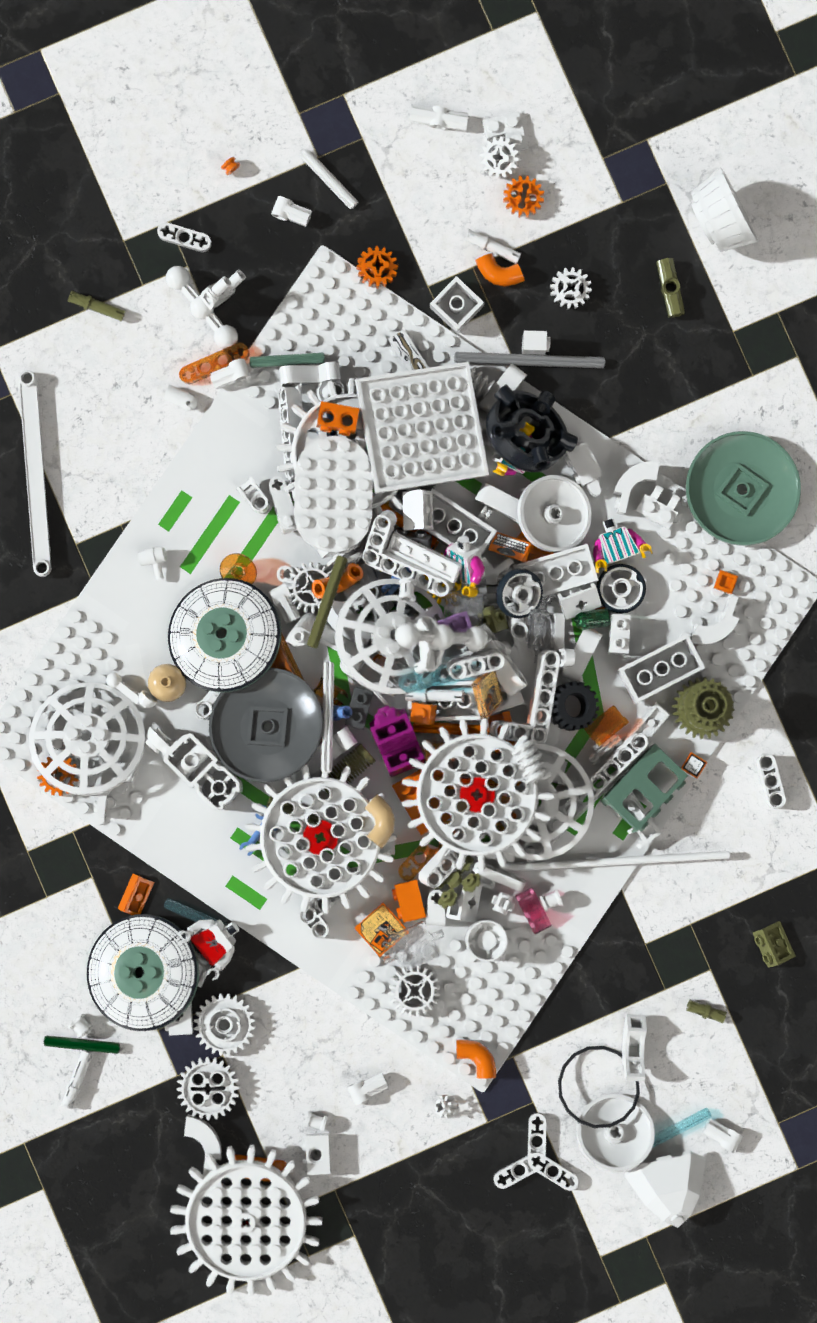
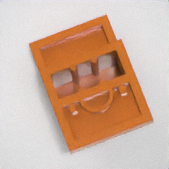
M419 769L404 779L419 781L422 770ZM404 779L392 785L401 803L406 800L417 799V787L402 784ZM437 797L431 798L430 806L434 809L438 808L440 800ZM418 806L404 807L412 820L421 817ZM444 813L441 817L442 822L452 818L449 813ZM424 823L416 827L420 835L429 831Z

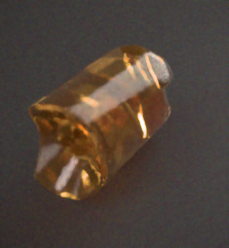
M323 677L320 678L317 687L313 690L315 694L322 698ZM334 684L333 704L342 706L344 704L337 700L336 697L340 694L348 698V694L344 689Z

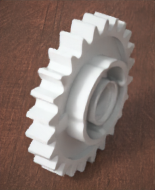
M220 993L219 999L213 995L212 1002L206 999V1006H199L202 1012H196L199 1019L194 1020L195 1023H198L194 1030L199 1031L196 1038H202L200 1044H207L205 1050L211 1047L212 1054L218 1050L220 1056L223 1054V1051H226L228 1056L231 1050L235 1054L238 1053L237 1047L243 1050V1043H250L247 1037L254 1036L250 1030L256 1029V1027L251 1025L256 1019L250 1018L254 1012L247 1011L250 1005L243 1006L244 999L238 1002L237 995L231 999L230 993L227 994L226 998ZM222 1019L230 1022L229 1029L223 1030L220 1027L219 1023Z

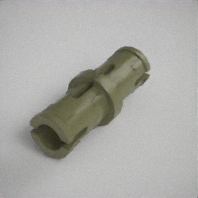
M691 999L688 1001V1008H686V1011L722 1024L727 1014L725 1011L711 1007L710 1004H701Z

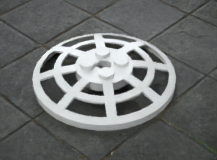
M400 579L373 581L355 591L340 610L335 629L337 652L350 676L367 689L388 695L404 694L424 686L438 673L448 651V648L444 650L440 666L423 678L422 674H417L414 670L417 667H414L416 662L411 652L416 645L405 648L390 638V632L392 630L396 631L403 623L416 624L421 617H432L437 613L441 620L445 618L434 598L417 586H414V590L423 594L433 605L426 612L415 601L410 603L399 601V595H387L376 598L370 590L384 584L399 585ZM364 594L370 603L362 610L357 622L345 619L351 605L360 595ZM398 601L396 612L386 613L381 603ZM405 605L412 606L420 615L412 620L404 614ZM374 608L379 618L373 625L363 623L367 614ZM343 627L355 629V643L359 653L350 659L346 654L343 644ZM361 631L371 633L373 645L364 649L362 644ZM377 651L380 655L386 657L384 668L376 664L369 656ZM405 658L409 668L391 670L394 659ZM364 660L370 668L381 673L379 685L365 679L356 671L353 665ZM412 673L417 682L403 688L387 687L390 676H403Z
M77 683L55 692L38 709L29 733L31 756L41 775L58 789L76 795H96L119 786L135 771L140 763L145 747V728L136 706L122 692L101 683ZM86 687L85 697L73 699L64 705L55 699L69 690ZM94 688L110 691L119 696L122 701L116 706H112L104 700L93 698ZM84 703V712L73 716L67 710L74 705ZM92 703L101 705L109 711L101 717L92 714ZM50 704L56 712L51 717L47 730L35 732L39 717ZM128 706L136 718L139 735L127 733L125 722L119 713ZM61 715L67 721L64 730L52 731L56 720ZM114 716L120 725L121 733L109 732L106 723ZM84 732L92 734L91 738L87 741L81 739V735ZM46 739L48 752L53 759L46 768L43 767L37 756L35 740ZM52 739H63L66 747L58 756L53 749ZM109 741H120L116 753L111 757L106 751ZM126 741L136 742L138 747L135 756L124 771L117 764V761L124 752ZM73 755L81 759L80 769L71 767L63 761L68 756ZM100 756L106 762L99 767L88 769L89 759ZM59 766L69 773L80 775V787L64 784L55 779L51 774ZM109 768L118 776L106 784L88 787V776L99 774Z
M531 744L530 747H537V750H546L559 755L554 765L544 762L541 766L549 769L552 776L548 779L537 781L539 793L549 792L555 794V796L551 800L541 799L542 803L537 807V811L551 816V819L555 817L563 822V825L553 833L548 834L545 824L548 821L534 818L531 825H538L541 839L537 841L527 835H523L520 840L527 842H542L545 854L526 853L525 856L521 857L517 854L516 850L512 849V845L504 849V851L526 860H544L565 853L580 841L592 819L594 795L588 775L575 758L554 746ZM500 755L495 761L501 760L502 755ZM566 759L579 771L585 786L574 788L569 777L560 769ZM514 768L508 771L505 776L511 777L514 774ZM557 774L564 780L569 790L556 791L551 783ZM490 778L491 780L499 784L497 778ZM522 782L519 786L515 785V788L518 792H524L526 784ZM480 790L478 791V799L480 797H483V794L480 793ZM587 793L588 811L585 822L581 825L573 820L577 806L576 796ZM571 797L569 815L566 816L558 811L559 800ZM495 808L485 810L484 812L487 816H492L495 813ZM515 808L513 811L521 819L522 811ZM500 820L501 824H502L503 827L506 829V828H507L506 822L503 821V820ZM568 826L578 831L575 838L567 845L552 852L550 840L561 835Z

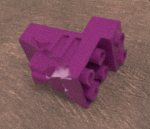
M389 706L378 709V713L375 714L369 726L390 777L416 768L409 763L410 758L418 759L425 764L426 760L405 709L390 708Z

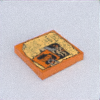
M384 903L379 905L355 927V930L379 957L409 932Z

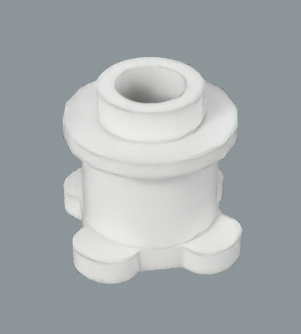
M81 1014L67 1027L69 1029L72 1028L76 1032L77 1038L81 1036L84 1039L92 1032L90 1029L92 1024L89 1025L83 1018L85 1015Z

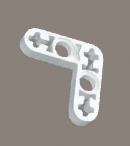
M552 613L550 650L556 651L560 656L559 669L572 667L575 662L574 649H564V614Z

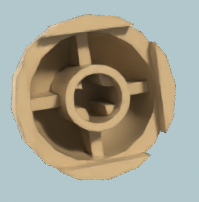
M161 664L150 673L148 688L157 700L173 702L183 695L186 688V678L175 665Z

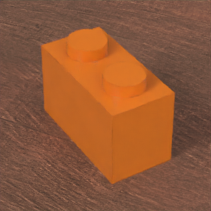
M417 879L395 884V889L391 890L394 901L398 900L399 908H396L398 919H403V923L425 918L426 915Z

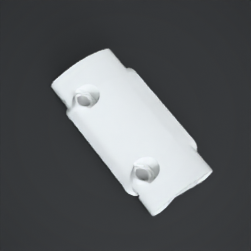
M339 362L280 367L281 388L279 389L278 398L281 425L282 423H288L298 427L302 418L295 414L291 408L294 404L300 406L305 412L313 408L314 404L307 394L309 390L315 392L318 399L323 401L330 397L327 383L332 381L335 385L336 394H345V387L340 382ZM281 429L282 443L292 445L294 434ZM314 429L307 432L310 439L318 437V433ZM283 452L284 464L292 463L291 452ZM294 470L286 471V478L290 480V483L295 482ZM291 491L292 501H294V491Z

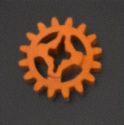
M376 246L375 251H372L369 247L368 253L362 252V258H358L357 262L359 264L356 267V270H361L358 273V277H364L362 283L368 281L369 287L375 284L376 288H379V284L386 287L387 281L392 283V277H396L397 274L394 270L398 269V265L394 264L397 259L391 258V251L385 253V247L380 251L378 246ZM376 261H377L378 268H380V270H379L378 273H377V270H376V267H375ZM389 272L385 277L381 278L384 273Z
M47 757V763L41 762L44 768L53 761L50 757ZM69 758L67 761H63L65 764L71 767H77V764L71 765V758ZM59 766L51 774L54 777V774H57V770H59L60 773H63L59 781L64 783L67 778H70L67 784L75 787L73 783L79 782V779L75 778V774L69 773ZM42 775L37 777V779L43 781L39 784L40 787L46 786L44 790L46 793L52 790L51 795L55 796L56 792H58L59 796H63V791L57 787L50 786Z

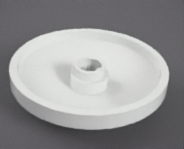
M548 475L533 481L523 491L517 509L518 522L524 536L534 546L548 552H561L575 547L586 536L591 524V506L587 495L576 482L564 476Z
M608 1094L598 1097L586 1106L579 1119L594 1125L610 1124L621 1119L629 1111L634 1099L621 1094ZM638 1101L635 1109L625 1121L610 1128H592L581 1123L577 1124V1141L581 1152L591 1164L604 1171L619 1173L634 1169L647 1158L653 1147L655 1138L654 1124L648 1111Z

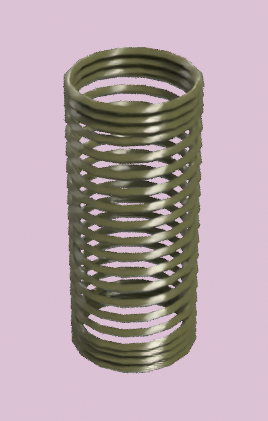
M360 743L355 747V750L352 749L353 753L347 754L348 758L344 756L346 761L342 758V761L336 763L337 766L334 765V768L332 767L333 772L329 774V778L340 780L342 771L348 766L351 768L347 780L351 783V780L354 781V778H357L359 773L362 774L361 770L365 772L364 768L367 769L366 765L370 767L368 762L372 765L376 760ZM323 788V789L327 792V794L330 796L329 790Z

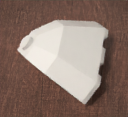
M691 1151L683 1152V1156L673 1158L671 1155L656 1158L654 1162L645 1163L643 1161L634 1169L627 1171L625 1177L646 1207L663 1222L679 1228L691 1216L700 1197L706 1159Z

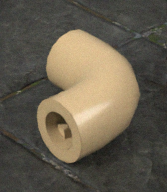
M376 794L365 807L375 819V826L367 837L382 849L394 831L395 819L391 807L381 796Z

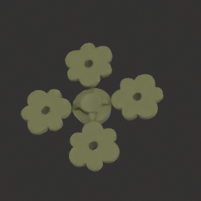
M470 855L466 856L465 865L462 869H457L456 867L457 872H452L437 887L442 889L446 884L450 887L448 891L441 894V898L438 900V904L442 908L446 909L448 906L452 907L455 905V899L458 897V894L453 888L458 887L461 883L463 891H468L469 893L474 892L476 887L481 884L479 881L481 875L478 873H470L463 879L462 873L468 871L471 868L470 865L474 862V858L470 857Z

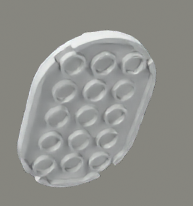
M327 436L317 439L303 450L296 464L294 488L295 524L304 540L320 551L336 553L354 547L364 538L371 524L373 477L370 460L366 452L354 441L340 436Z

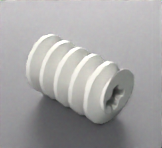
M473 367L470 369L474 392L477 391L476 398L483 396V400L494 386L495 381L493 380L488 383L489 376L482 379L483 372L480 371L475 374L477 367Z
M529 740L513 747L516 748L512 753L513 756H520L516 763H523L519 770H526L522 776L529 777L525 782L526 784L545 777L543 774L547 771V769H540L544 764L543 761L537 762L540 754H533L537 747H530L534 740Z

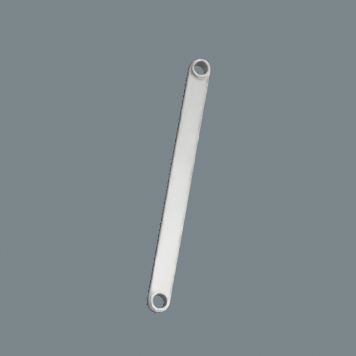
M25 370L19 375V390L33 569L36 575L46 577L51 572V556L37 378L32 371ZM26 375H32L30 383L23 382V378ZM45 563L47 570L44 573H39L38 566Z

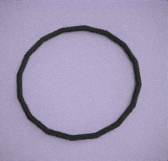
M588 1046L573 1053L563 1064L558 1078L559 1098L566 1112L578 1123L592 1128H610L625 1121L635 1109L640 1095L639 1081H636V1095L632 1107L621 1119L610 1124H591L580 1120L569 1110L562 1096L561 1082L567 1065L575 1056L588 1050L604 1049L622 1058V1053L606 1046Z

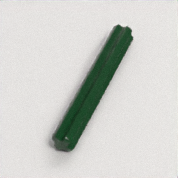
M45 1036L43 1042L44 1046L113 1054L120 1052V1044L56 1036Z

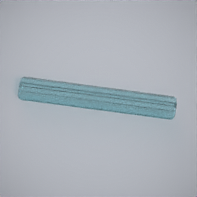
M170 898L164 904V908L195 922L208 919L217 921L215 918Z
M705 1108L656 1133L653 1147L711 1118L709 1109Z

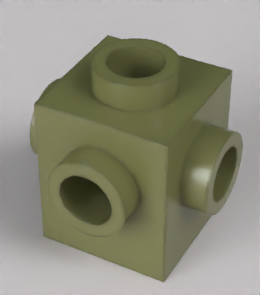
M488 606L483 608L482 613L476 615L479 626L482 624L487 625L493 634L509 629L506 616L499 607Z

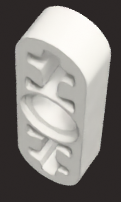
M167 222L160 224L158 227V235L163 241L199 252H207L211 248V240L204 233ZM166 227H168L169 231L172 233H175V230H178L176 233V240L173 239L174 236L171 234H167L166 236H164L162 230H166ZM181 233H188L190 235L189 241L181 242L179 240ZM193 235H196L195 239L198 241H202L204 238L208 244L200 247L198 242H194V245H191Z
M478 861L475 862L472 869L473 872L515 890L523 891L526 884L524 879L486 864L484 871H479Z

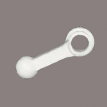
M111 673L107 676L106 682L109 687L117 688L136 704L140 702L149 709L157 704L158 700L151 693L142 690L141 693L136 692L122 681L119 674Z

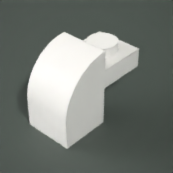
M486 557L482 558L485 567V577L482 579H486V586H497V579L501 578L500 575L503 574L505 576V574L513 570L511 566L514 565V562L510 557L496 568H493Z

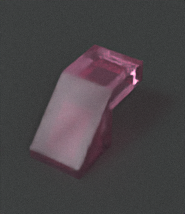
M533 887L515 896L535 935L552 926Z

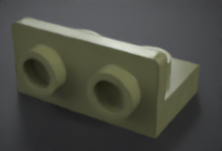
M780 921L753 932L755 943L759 947L763 961L768 968L780 965L796 957Z

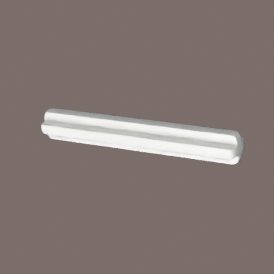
M307 149L301 154V158L349 209H353L358 204V201L310 150Z

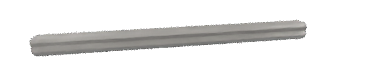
M455 352L454 354L455 363L470 362V364L511 365L513 363L514 365L578 368L605 367L604 357Z

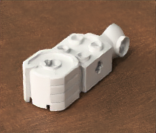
M151 726L149 727L148 739L145 741L146 744L157 754L161 751L165 755L163 761L190 788L196 787L197 794L212 809H226L225 805L231 803L236 798L238 792H243L242 781L226 767L219 766L220 760L194 734L183 735L171 746L169 744L171 739L159 727L156 730ZM218 783L220 785H224L223 792L220 791L218 793L216 791L218 789V787L216 786Z

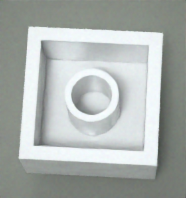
M457 276L430 303V309L456 333L484 306V302Z

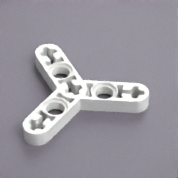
M534 1113L529 1118L528 1155L495 1173L494 1183L498 1188H507L535 1172L568 1191H572L578 1186V1178L574 1173L546 1156V1119L541 1113ZM536 1117L543 1121V1123L539 1124V1131L543 1130V1134L539 1132L531 1133V1130L536 1131V1126L532 1123V1120H535ZM535 1136H540L543 1140L539 1147H535L531 1143L532 1138ZM537 1156H540V1161L544 1164L546 1160L549 1161L544 1168V1172L541 1171L543 1168L541 1165H533L531 1160L533 1157L537 1158ZM515 1166H524V1174L516 1175L514 1173ZM550 1166L558 1168L559 1172L554 1177L549 1176L547 1173ZM510 1169L515 1179L511 1180V1177L506 1179V1184L498 1183L499 1175L502 1174L503 1177L509 1175L507 1170ZM562 1171L566 1172L563 1174L566 1178L573 1177L574 1185L566 1186V1181L562 1178L560 1182L557 1181L561 1177Z

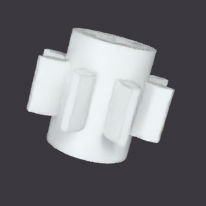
M502 892L498 896L494 895L491 901L494 904L493 910L504 915L507 914V911L512 912L515 903L512 902L513 897Z
M440 1095L441 1100H437L435 1103L436 1112L440 1114V1118H454V1114L458 1113L459 1110L458 1101L454 1099V1095Z

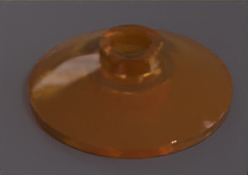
M229 554L220 564V575L222 578L239 579L253 584L256 580V566L249 557L243 554Z

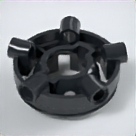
M505 384L494 394L497 401L493 404L486 417V433L494 450L508 464L526 472H541L556 464L566 451L572 452L575 449L578 437L567 432L563 420L552 407L555 402V397L552 393L543 391L539 396H536L526 391H512ZM508 409H510V412L506 413V414L499 420V417H498V416L501 415L502 413H504L505 411H507ZM525 416L532 419L529 423L534 427V431L531 434L532 438L525 433H518L515 429V425H518ZM518 447L524 448L525 451L523 452Z

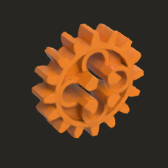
M519 176L518 181L514 178L512 179V185L507 183L506 188L508 190L503 192V195L507 197L503 198V202H508L506 209L512 208V215L518 212L519 218L522 214H525L526 218H528L529 212L535 215V208L541 209L539 203H543L544 199L540 196L544 195V191H539L542 185H535L536 179L529 181V176H527L523 180L522 176ZM528 185L529 189H527L524 202L525 207L521 209L518 205L521 202L523 193L522 186ZM516 192L518 196L512 197L511 193ZM535 196L536 201H531L530 197Z

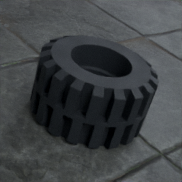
M577 681L557 686L551 718L554 719L552 723L554 725L558 724V728L565 729L566 731L580 730L588 727L587 725H591L594 722L593 719L598 716L595 712L599 711V706H596L599 699L594 697L596 692L590 691L591 687L589 685L585 686L583 682L577 683ZM569 695L578 698L581 704L580 713L575 718L570 716L565 709V701Z

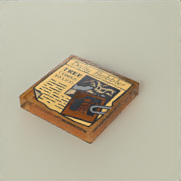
M496 671L481 674L471 684L481 719H487L503 702Z

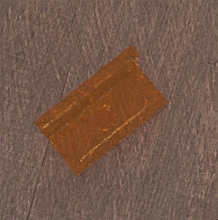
M613 705L595 719L591 725L584 728V730L599 747L627 725L629 721Z

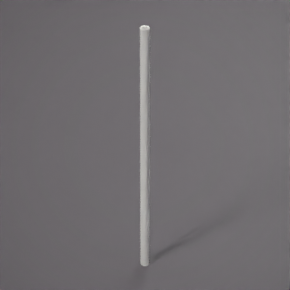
M729 851L511 863L506 864L505 867H501L498 864V869L503 871L729 859L730 855Z

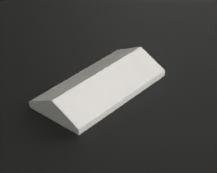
M588 544L514 565L515 569H527L538 576L543 586V597L599 581ZM517 576L520 584L524 582L525 576ZM534 586L531 587V590H532V593H533V596H532L531 601L534 599V595H535V587H534Z

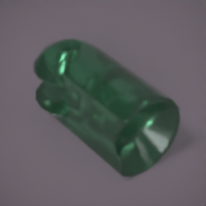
M606 608L580 612L574 618L576 626L580 630L610 625L609 613Z

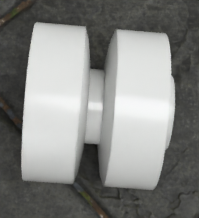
M480 920L468 929L466 946L471 955L476 959L485 962L494 961L505 952L507 935L505 930L495 921Z

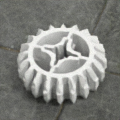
M309 562L310 568H306L305 563H302L303 570L296 567L295 570L298 574L290 573L294 580H287V583L292 584L287 589L293 592L288 596L295 597L292 600V604L299 602L298 610L305 606L304 613H307L308 608H311L312 614H315V608L318 607L319 609L321 601L314 596L311 590H307L308 584H310L308 579H310L311 583L314 582L310 572L321 574L326 578L330 576L331 571L325 573L327 566L325 565L321 570L319 562L316 564V568L313 567V562ZM304 575L306 585L296 590L298 580ZM309 594L313 597L315 603H307L300 599L299 596Z
M411 964L409 966L410 971H407L406 967H402L404 974L397 971L396 974L399 978H391L396 984L389 985V988L395 989L394 992H389V996L395 995L396 998L392 999L391 1003L398 1001L399 1004L396 1005V1010L402 1006V1014H405L406 1010H410L409 1017H412L413 1011H416V1016L420 1017V1010H423V1013L426 1015V1007H429L430 1010L434 1009L431 1002L438 1004L434 996H441L440 993L435 992L441 986H434V983L439 980L438 978L431 979L434 975L433 971L427 975V967L422 972L420 971L421 965L418 964L417 970H413V965ZM409 975H420L424 978L418 983H412L406 977ZM401 981L408 988L407 994L402 999L398 993ZM427 982L431 986V994L428 1000L422 994V988ZM407 983L411 986H419L422 983L418 989L419 995L409 996L411 989ZM412 998H417L423 1005L413 1007L406 1003Z

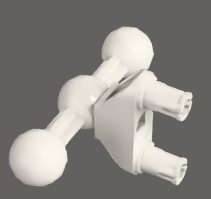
M182 266L171 267L166 274L168 286L182 291L191 302L190 311L192 315L197 319H205L214 330V340L220 348L230 349L234 347L238 341L236 329L229 325H223L213 311L214 308L218 307L235 293V288L246 278L244 273L237 270L229 279L224 276L218 282L209 285L199 295L189 283L190 275L187 269Z
M428 616L421 617L416 624H401L395 634L397 642L402 647H414L419 642L421 661L414 664V667H417L414 669L417 674H422L425 671H435L441 664L444 650L449 648L452 643L465 644L468 649L473 651L482 650L488 643L487 632L481 627H470L466 632H453L449 626L439 625L433 618Z

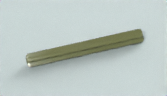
M343 556L336 557L307 642L309 647L318 648L348 561Z

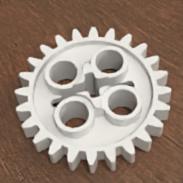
M209 1056L206 1057L205 1062L201 1058L198 1059V1064L192 1061V1068L186 1066L187 1073H180L184 1079L177 1081L179 1084H182V1087L176 1089L182 1092L178 1096L179 1099H184L181 1106L187 1104L186 1112L192 1109V1116L194 1117L199 1113L200 1120L204 1115H206L207 1120H210L211 1115L218 1119L219 1112L225 1116L224 1109L231 1111L229 1104H236V1101L232 1098L239 1097V1094L234 1092V1090L240 1089V1086L234 1085L239 1079L232 1077L236 1072H229L228 1070L231 1065L224 1067V1060L218 1064L217 1057L214 1058L213 1062H210ZM215 1073H219L223 1077V1081L219 1084L213 1081L212 1077ZM201 1074L204 1079L203 1083L196 1084L193 1076ZM209 1083L210 1087L225 1086V1090L212 1089L210 1093H207V1090L193 1091L191 1087H205ZM196 1093L203 1095L204 1101L202 1103L194 1101L193 1097ZM215 1093L222 1094L223 1101L221 1103H216L213 1100Z

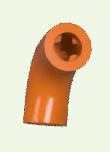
M493 253L486 254L475 260L484 278L494 285L506 287L525 281L518 263L506 268L501 267L497 264Z
M350 563L345 567L336 594L352 587L363 578V570L358 564ZM329 577L317 579L313 582L312 591L316 598H323Z
M456 1040L457 1059L472 1060L476 1064L477 1078L479 1079L496 1078L494 1057L487 1047L478 1041Z

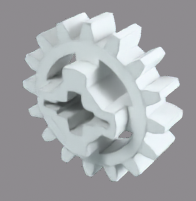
M500 136V139L493 137V141L487 140L488 146H482L485 152L480 154L481 157H484V160L480 163L486 165L483 170H490V176L496 173V178H501V176L508 177V173L514 174L513 168H519L516 162L522 159L517 157V154L521 153V150L515 149L518 144H511L512 139L508 138L506 140L505 136ZM498 155L503 156V160L498 158ZM508 162H511L510 165L506 169H504L506 167V164Z
M572 267L571 272L564 268L563 274L558 271V278L553 277L552 281L555 284L550 285V288L554 289L551 292V296H556L554 302L560 301L561 308L565 304L567 305V310L570 309L571 305L577 309L578 303L583 306L585 304L583 299H589L590 296L586 293H591L592 289L587 288L591 281H585L588 275L582 276V270L576 273L574 267ZM561 282L563 289L559 293L558 285ZM568 285L570 287L575 286L574 292L572 290L567 291ZM581 285H583V294H582V295H581V293H580V291H579V287H580Z

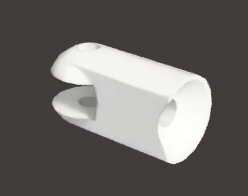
M171 385L168 386L164 400L182 406L188 411L193 410L198 405V399L194 394Z

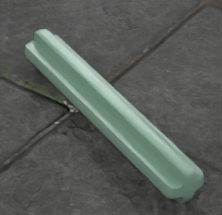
M322 352L250 357L249 363L251 368L325 363V354Z

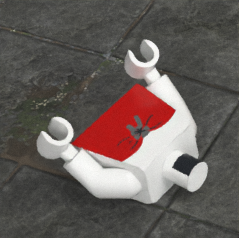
M199 920L188 927L187 931H179L178 936L185 933L186 938L181 942L186 943L191 940L210 966H215V968L209 969L206 975L214 971L216 975L212 980H216L219 977V971H222L231 961L235 951L234 943L236 942L233 935L239 931V928L235 922L225 926L221 920Z

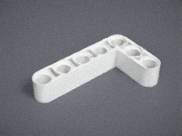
M384 510L373 522L363 552V561L367 565L398 579H415V586L437 596L447 595L453 589L455 583L387 551L397 518L391 510ZM382 517L387 519L388 524L384 523ZM377 535L382 537V541L377 538ZM371 552H374L377 558L373 557ZM388 559L392 560L394 565H391ZM406 567L410 568L412 573L407 572ZM423 574L428 576L429 581L424 579ZM440 582L444 583L447 589L443 588Z
M544 649L538 654L527 724L495 720L489 726V732L492 736L498 737L497 728L500 725L508 724L509 732L505 740L518 742L520 737L526 735L528 736L527 741L534 740L532 744L538 745L546 742L560 665V656L556 651ZM548 654H551L552 660L550 663L546 662V657ZM548 673V681L544 683L543 676ZM544 692L546 697L544 701L541 702L540 695ZM541 711L542 718L538 721L537 714ZM518 728H520L521 734L520 736L516 737L515 732ZM538 730L539 737L535 740L533 735Z

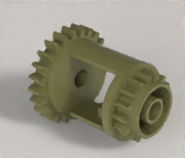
M698 677L695 678V684L689 680V687L684 684L681 685L684 691H676L679 697L673 698L677 704L672 705V708L677 709V711L672 713V715L678 716L675 723H682L679 729L685 727L686 735L692 732V738H695L699 734V738L702 740L704 734H706L707 738L710 739L711 733L718 736V729L721 732L725 731L723 725L730 726L728 720L733 719L731 715L735 709H733L734 701L731 697L732 694L729 693L727 687L721 685V682H714V678L707 681L706 677H703L702 682H700Z

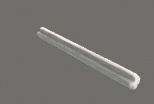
M325 662L323 671L321 763L323 773L332 772L333 662Z

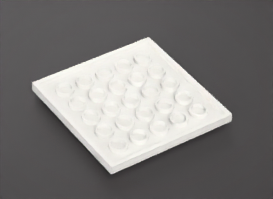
M469 362L355 379L375 494L489 476Z

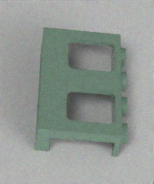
M653 744L606 793L600 802L604 806L609 805L633 828L632 833L638 830L642 832L649 824L647 822L651 816L653 818L656 817L661 811L659 807L663 803L667 804L674 797L672 793L676 789L679 791L686 784L684 780L688 775L656 744ZM658 762H663L678 777V780L666 793H663L648 778V773ZM634 789L641 792L653 804L652 809L641 821L637 820L622 804Z

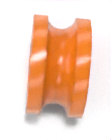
M231 157L222 165L221 169L226 170V174L230 175L240 166V163L235 162V157Z

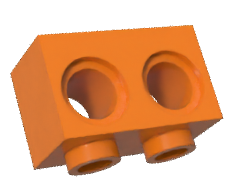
M321 401L316 427L320 428V431L331 433L332 430L339 431V434L344 436L355 434L360 408ZM327 413L331 414L333 416V421L325 422L323 420V415ZM344 417H349L352 420L350 426H345L342 423Z

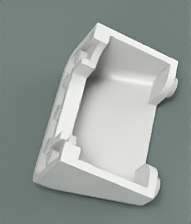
M307 613L301 617L285 640L287 644L294 648L307 644L316 618L315 614ZM326 622L320 642L337 651L335 630ZM343 637L345 651L350 659L359 652L356 643ZM363 645L364 649L369 647L368 645ZM364 660L353 665L358 673L364 664ZM340 662L341 670L346 674L347 677L355 681V679L352 678L350 674L347 672V670L344 668L342 662Z

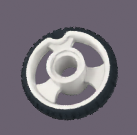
M615 564L608 567L607 572L604 570L599 576L596 588L601 604L607 610L620 614L628 613L635 610L644 600L646 583L642 574L633 566ZM615 571H627L632 574L629 580L624 578L614 580L611 577V573ZM624 584L626 592L623 594L618 593L616 585ZM603 586L611 587L612 595L617 598L614 605L605 598ZM631 587H639L638 597L632 604L628 605L625 598L630 594Z
M514 569L505 574L499 582V586H497V604L501 611L509 617L518 619L528 617L541 604L543 586L538 576L530 570ZM525 576L522 584L515 582L508 585L513 578ZM534 586V587H535L534 599H533L532 603L528 606L527 604L531 601L532 596H533L531 587ZM505 597L518 604L517 611H512L507 607Z

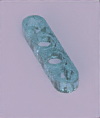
M447 663L441 664L433 672L425 671L422 674H417L416 672L405 674L399 678L398 685L405 692H414L455 681L456 679H453L450 675L445 679L441 678L440 671L446 668ZM460 665L454 666V669L461 668ZM425 673L431 675V681L427 684L422 682V675ZM407 678L410 681H418V683H411L409 688L404 685Z

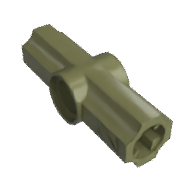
M673 258L659 260L656 263L668 317L684 315L680 283L677 279ZM673 284L676 290L669 292L666 289V285Z

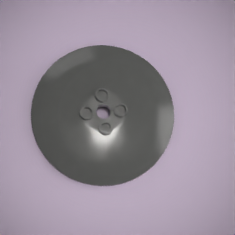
M269 668L258 681L246 688L233 692H221L212 707L209 720L210 741L221 763L235 775L260 783L283 780L301 770L315 754L323 733V713L314 691L297 675L278 668ZM272 722V730L265 732L263 729L264 724Z

